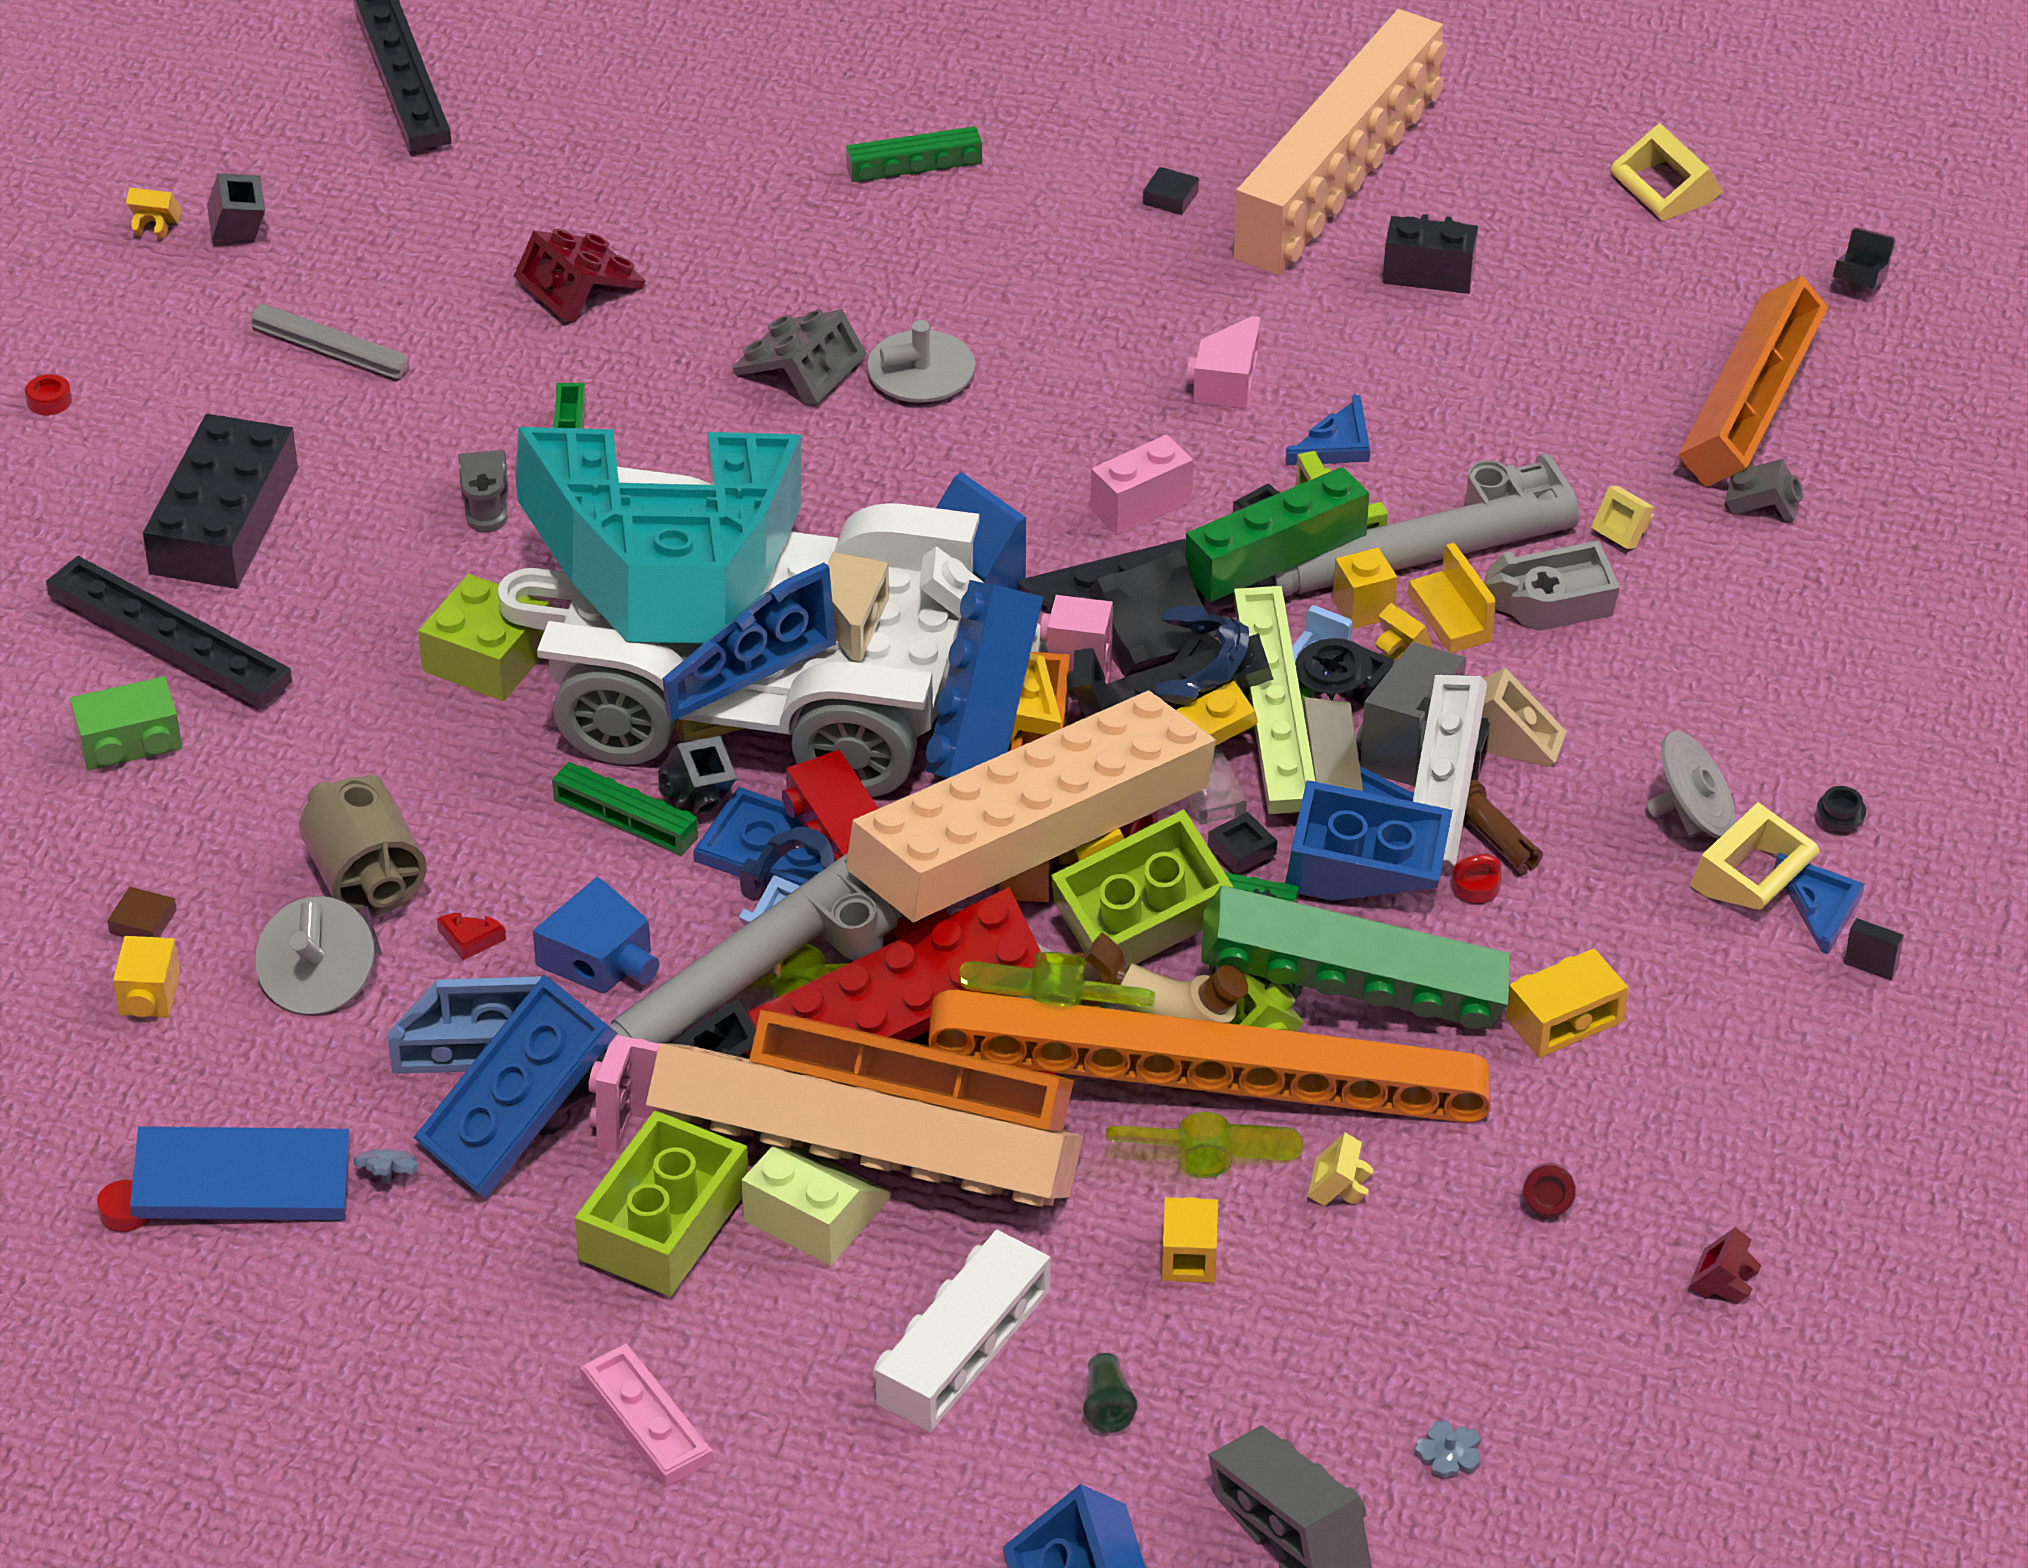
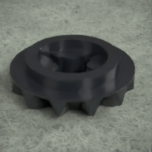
M1329 638L1311 643L1298 654L1295 661L1299 687L1308 688L1312 697L1325 693L1330 700H1333L1336 694L1342 693L1351 698L1355 688H1366L1368 677L1372 675V662L1368 652L1359 644L1346 639ZM1342 665V673L1335 671L1331 675H1325V670L1333 671Z

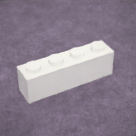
M997 1229L983 1246L976 1245L969 1253L964 1268L953 1280L948 1279L941 1285L932 1305L923 1315H916L908 1324L904 1337L892 1351H884L877 1360L873 1370V1378L876 1379V1404L931 1433L1050 1292V1256Z

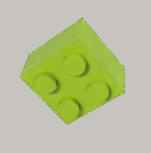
M467 574L418 630L422 670L447 681L505 701L541 659L538 658L537 650L545 630L517 625L508 621L500 612L499 584ZM525 595L517 601L525 604L550 607L548 601L531 595Z

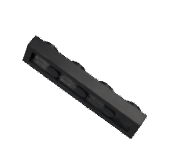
M1259 633L1249 636L1246 655L1231 679L1207 692L1197 695L1194 701L1232 681H1235L1240 690L1274 679ZM1221 646L1107 683L1105 687L1104 710L1148 690L1154 694L1157 683L1181 680L1192 676L1207 666L1217 656ZM1164 701L1175 710L1185 706ZM1079 704V707H1080V710H1081V714H1082V717H1083V719H1084L1085 716H1084L1083 711H1082V709H1081V706H1080V704Z

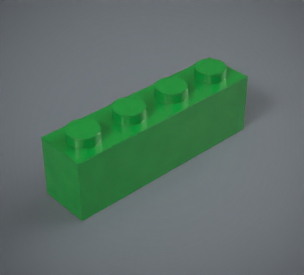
M1342 466L1186 532L1185 559L1188 563L1193 584L1212 602L1233 593L1234 589L1247 587L1367 535L1369 492Z

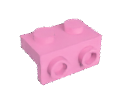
M616 1035L609 1044L603 1062L595 1061L590 1074L589 1091L596 1093L590 1112V1126L597 1128V1149L617 1153L631 1115L649 1118L654 1110L661 1112V1108L646 1105L659 1047L658 1043Z

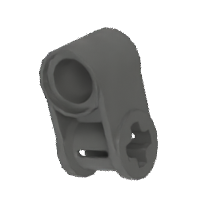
M505 450L459 453L460 483L462 495H465V512L468 526L474 530L486 532L502 527L508 518L506 490L509 489Z

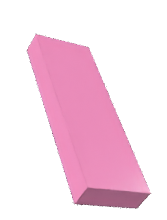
M627 1343L580 1367L581 1380L665 1487L713 1463L711 1448Z

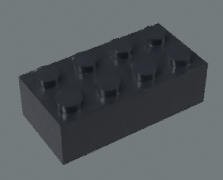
M205 414L143 531L149 575L238 589L298 470L293 427Z

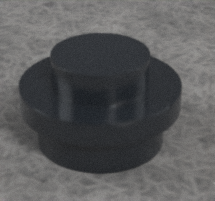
M1835 786L1828 789L1819 799L1816 814L1820 822L1825 826L1838 831H1849L1863 824L1866 817V806L1861 794L1855 789L1847 786Z

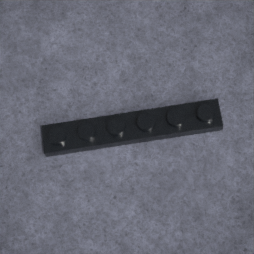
M353 0L354 8L410 152L421 149L430 150L437 146L452 144L449 125L399 0Z
M76 556L46 580L49 596L260 709L292 683L290 667L80 556Z

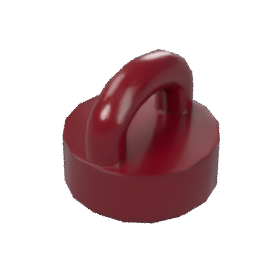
M1542 1163L1527 1173L1523 1182V1196L1527 1205L1535 1213L1544 1217H1555L1565 1213L1572 1206L1576 1197V1185L1571 1173L1565 1167L1556 1163Z

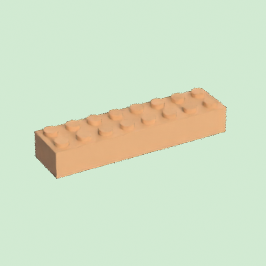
M1398 9L1236 190L1233 259L1280 276L1292 261L1296 262L1300 258L1303 248L1312 238H1317L1320 235L1324 224L1333 214L1337 215L1340 212L1346 198L1353 191L1356 192L1360 189L1366 175L1372 168L1376 169L1379 167L1385 153L1392 145L1397 146L1403 133L1411 123L1415 124L1418 122L1424 108L1431 101L1438 99L1443 87V78L1440 77V64L1446 52V44L1442 42L1444 24Z
M1148 690L852 821L846 869L908 919L915 922L1207 788L1216 739Z
M659 1043L646 1105L661 1108V1113L689 1124L704 1125L705 1119L711 1120L709 1129L712 1131L740 1136L741 1134L753 1136L754 1130L761 1132L759 1141L787 1148H790V1146L802 1148L803 1143L807 1142L811 1143L809 1153L833 1159H840L841 1157L852 1159L853 1153L862 1155L860 1165L885 1171H891V1169L902 1171L903 1165L912 1167L910 1176L937 1183H941V1181L952 1182L953 1176L963 1178L961 1185L963 1189L992 1195V1193L1002 1194L1003 1189L1006 1188L1014 1190L1012 1200L1042 1207L1043 1204L1053 1206L1055 1198L1070 1197L1083 1135L1065 1131H1047L750 1062L746 1058L682 1044Z

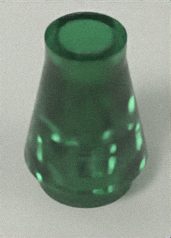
M1110 1353L1097 1354L1089 1360L1087 1365L1088 1379L1083 1413L1095 1429L1105 1433L1119 1432L1131 1424L1137 1411V1400L1121 1370L1119 1359Z

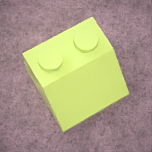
M772 1146L742 1179L744 1222L831 1266L890 1200V1191L819 1155L809 1153L810 1150L806 1148Z

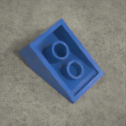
M1306 780L1285 883L1299 886V894L1332 901L1438 888L1453 810Z

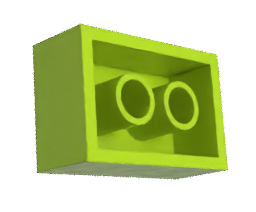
M1185 809L1051 875L1054 904L1084 953H1088L1095 938L1103 932L1122 950L1126 961L1124 969L1129 968L1132 963L1137 964L1203 931L1204 910L1219 887L1223 885L1233 888L1232 883Z
M654 1110L575 1216L578 1259L671 1297L741 1200L742 1179L748 1173L747 1146Z

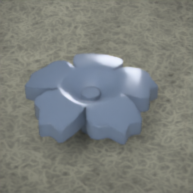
M394 1149L364 1151L354 1157L353 1162L355 1167H366V1170L372 1171L373 1175H381V1182L384 1183L391 1182L392 1170L397 1173L406 1172L409 1174H414L418 1170L416 1156L400 1150L394 1151Z
M1448 1420L1442 1422L1434 1421L1433 1427L1427 1431V1439H1417L1415 1454L1421 1458L1423 1464L1432 1465L1433 1475L1442 1478L1456 1477L1459 1474V1470L1465 1473H1473L1475 1469L1481 1466L1480 1450L1476 1449L1481 1443V1436L1477 1434L1475 1428L1466 1429L1460 1426L1453 1433L1452 1426Z

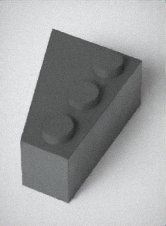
M1414 642L1408 646L1400 658L1394 661L1392 668L1364 702L1363 722L1356 738L1357 749L1361 750V767L1384 778L1411 786L1416 785L1435 675L1465 676L1466 657Z
M1260 1425L1208 1454L1216 1498L1257 1545L1265 1541L1270 1543L1285 1560L1279 1564V1568H1372L1363 1520L1366 1516V1508L1360 1495L1353 1488H1346L1331 1477L1321 1464L1313 1463L1299 1453L1289 1440L1279 1438L1266 1427Z

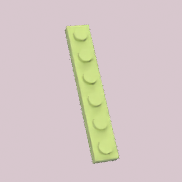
M1282 586L1234 589L1236 619L1249 627V636L1259 633L1274 678L1273 680L1248 688L1250 704L1255 710L1259 722L1254 728L1268 813L1300 812L1306 780L1315 781Z

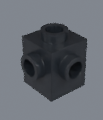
M720 736L701 740H688L677 744L670 750L669 756L657 771L660 790L669 799L671 806L682 811L693 810L695 814L708 813L719 807L722 798L737 780Z

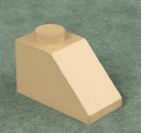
M833 552L827 565L830 569L836 641L851 660L861 662L889 600V563Z
M1506 667L1483 678L1487 682L1482 717L1488 718V722H1490L1487 753L1546 767L1555 764L1567 731Z

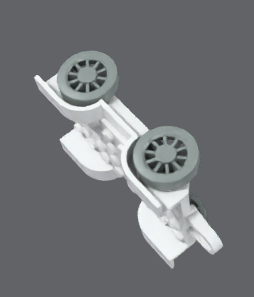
M617 467L619 483L711 485L706 481L684 475ZM887 503L869 506L852 514L842 526L839 538L790 532L769 582L761 595L782 581L823 562L828 564L833 552L889 563V600L862 661L851 660L836 641L835 645L679 719L793 735L791 743L792 752L797 764L840 749L871 797L881 796L897 789L904 783L910 773L917 749V737L931 729L933 721L939 713L937 708L938 697L945 687L950 666L949 650L956 639L960 619L919 588L922 558L924 554L937 546L951 558H956L962 562L966 569L973 574V541L979 524V514ZM525 568L516 570L504 577L498 587L501 614L514 624L545 630L537 650L538 658L549 659L550 677L560 685L554 701L553 713L556 724L563 736L583 753L608 763L632 765L644 763L659 756L669 745L677 723V719L671 721L667 717L662 678L704 643L627 642L578 591L565 572ZM525 595L572 600L569 609L525 604L517 601Z

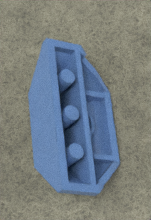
M541 977L436 980L388 1031L392 1074L466 1072Z

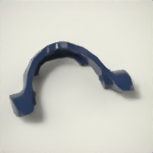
M1176 606L1166 609L1162 613L1163 621L1172 625L1189 628L1196 635L1216 630V636L1221 641V647L1217 656L1207 666L1186 679L1157 683L1154 695L1166 702L1189 706L1197 695L1228 682L1246 655L1249 642V627L1232 618L1206 615L1203 607Z
M796 827L771 837L758 861L748 858L739 870L740 886L743 895L748 899L758 900L765 878L773 865L783 855L793 849H809L821 857L820 865L823 869H826L836 861L829 840L818 830L808 827Z

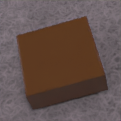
M129 886L107 920L109 933L121 936L159 938L177 911L175 898Z

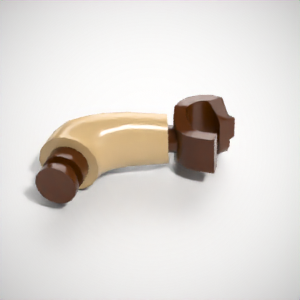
M1103 932L1095 938L1088 953H1073L1070 958L1064 959L1058 970L1062 979L1060 991L1068 1000L1077 1005L1098 1006L1104 1003L1111 991L1116 993L1113 1001L1132 1012L1221 1023L1232 1021L1236 1016L1237 1001L1241 1000L1248 993L1249 988L1244 975L1230 965L1221 966L1214 975H1200L1189 981L1171 979L1133 963L1129 970L1124 969L1126 961L1122 950Z

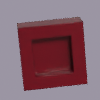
M1734 1227L1704 1248L1689 1287L1705 1299L1716 1293L1738 1304L1749 1297L1752 1287L1744 1281L1758 1274L1762 1266L1747 1251L1752 1239Z

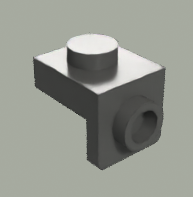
M1783 459L1757 466L1748 465L1747 469L1732 475L1725 502L1733 515L1775 504L1784 521L1789 522L1796 519L1799 502L1803 499V489L1799 478L1790 473Z

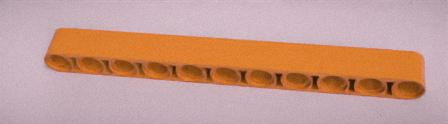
M962 990L941 992L934 997L931 1003L929 1047L1024 1069L1462 1123L1479 1121L1486 1117L1491 1110L1489 1064L1481 1056L1472 1053Z

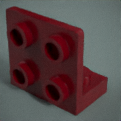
M554 229L552 233L533 230L513 275L563 321L573 322L577 321L593 284L643 289L646 282L634 270L635 265L630 260L616 255L608 248L610 244L603 237L593 233H586L585 236H576L561 229Z

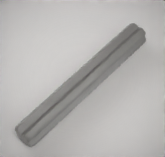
M259 304L256 310H253L251 313L252 326L257 330L394 379H400L404 372L408 370V357L404 353L267 304Z

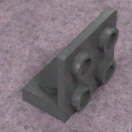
M817 309L801 317L792 318L791 315H784L771 322L768 326L769 332L762 339L754 341L743 350L744 356L732 368L736 375L784 368L803 403L810 405L818 403L867 353L843 309L824 313L821 309Z

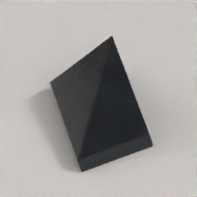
M737 998L667 1044L689 1045L743 1057L752 1050L757 1027L742 1000Z

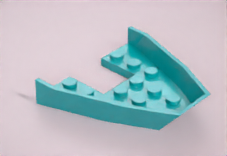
M518 427L515 470L517 501L571 583L627 642L705 643L759 598L769 582L801 508L802 434L708 432L706 449L711 485L619 483L613 429Z

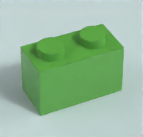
M165 676L69 697L75 733L87 771L182 749L177 712Z

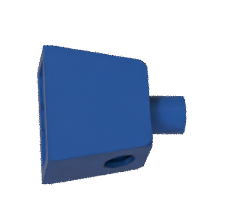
M599 877L594 878L533 929L536 966L599 993L608 992L626 976L645 985L655 977L659 969V959L650 954V928L647 918Z

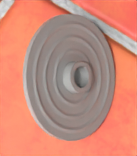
M924 320L915 321L912 324V330L894 334L878 343L871 351L867 365L869 377L879 390L891 397L909 402H932L951 397L969 384L975 372L974 356L968 346L952 335L930 330L929 323Z
M1672 731L1663 738L1661 744L1662 763L1671 789L1647 802L1648 810L1653 817L1659 818L1676 808L1689 838L1697 837L1705 832L1712 837L1720 838L1736 823L1734 803L1727 783L1714 760L1694 738L1682 731Z
M313 896L296 900L279 910L269 920L260 935L255 955L258 979L268 996L284 1009L303 1015H320L332 1012L350 1002L366 984L374 963V940L365 919L347 903L326 896Z

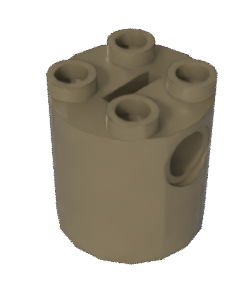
M366 775L364 777H350L334 783L321 782L312 787L307 795L309 802L304 807L299 821L300 834L332 898L347 903L360 913L361 916H377L393 911L410 900L422 886L427 872L426 858L382 779L377 775Z

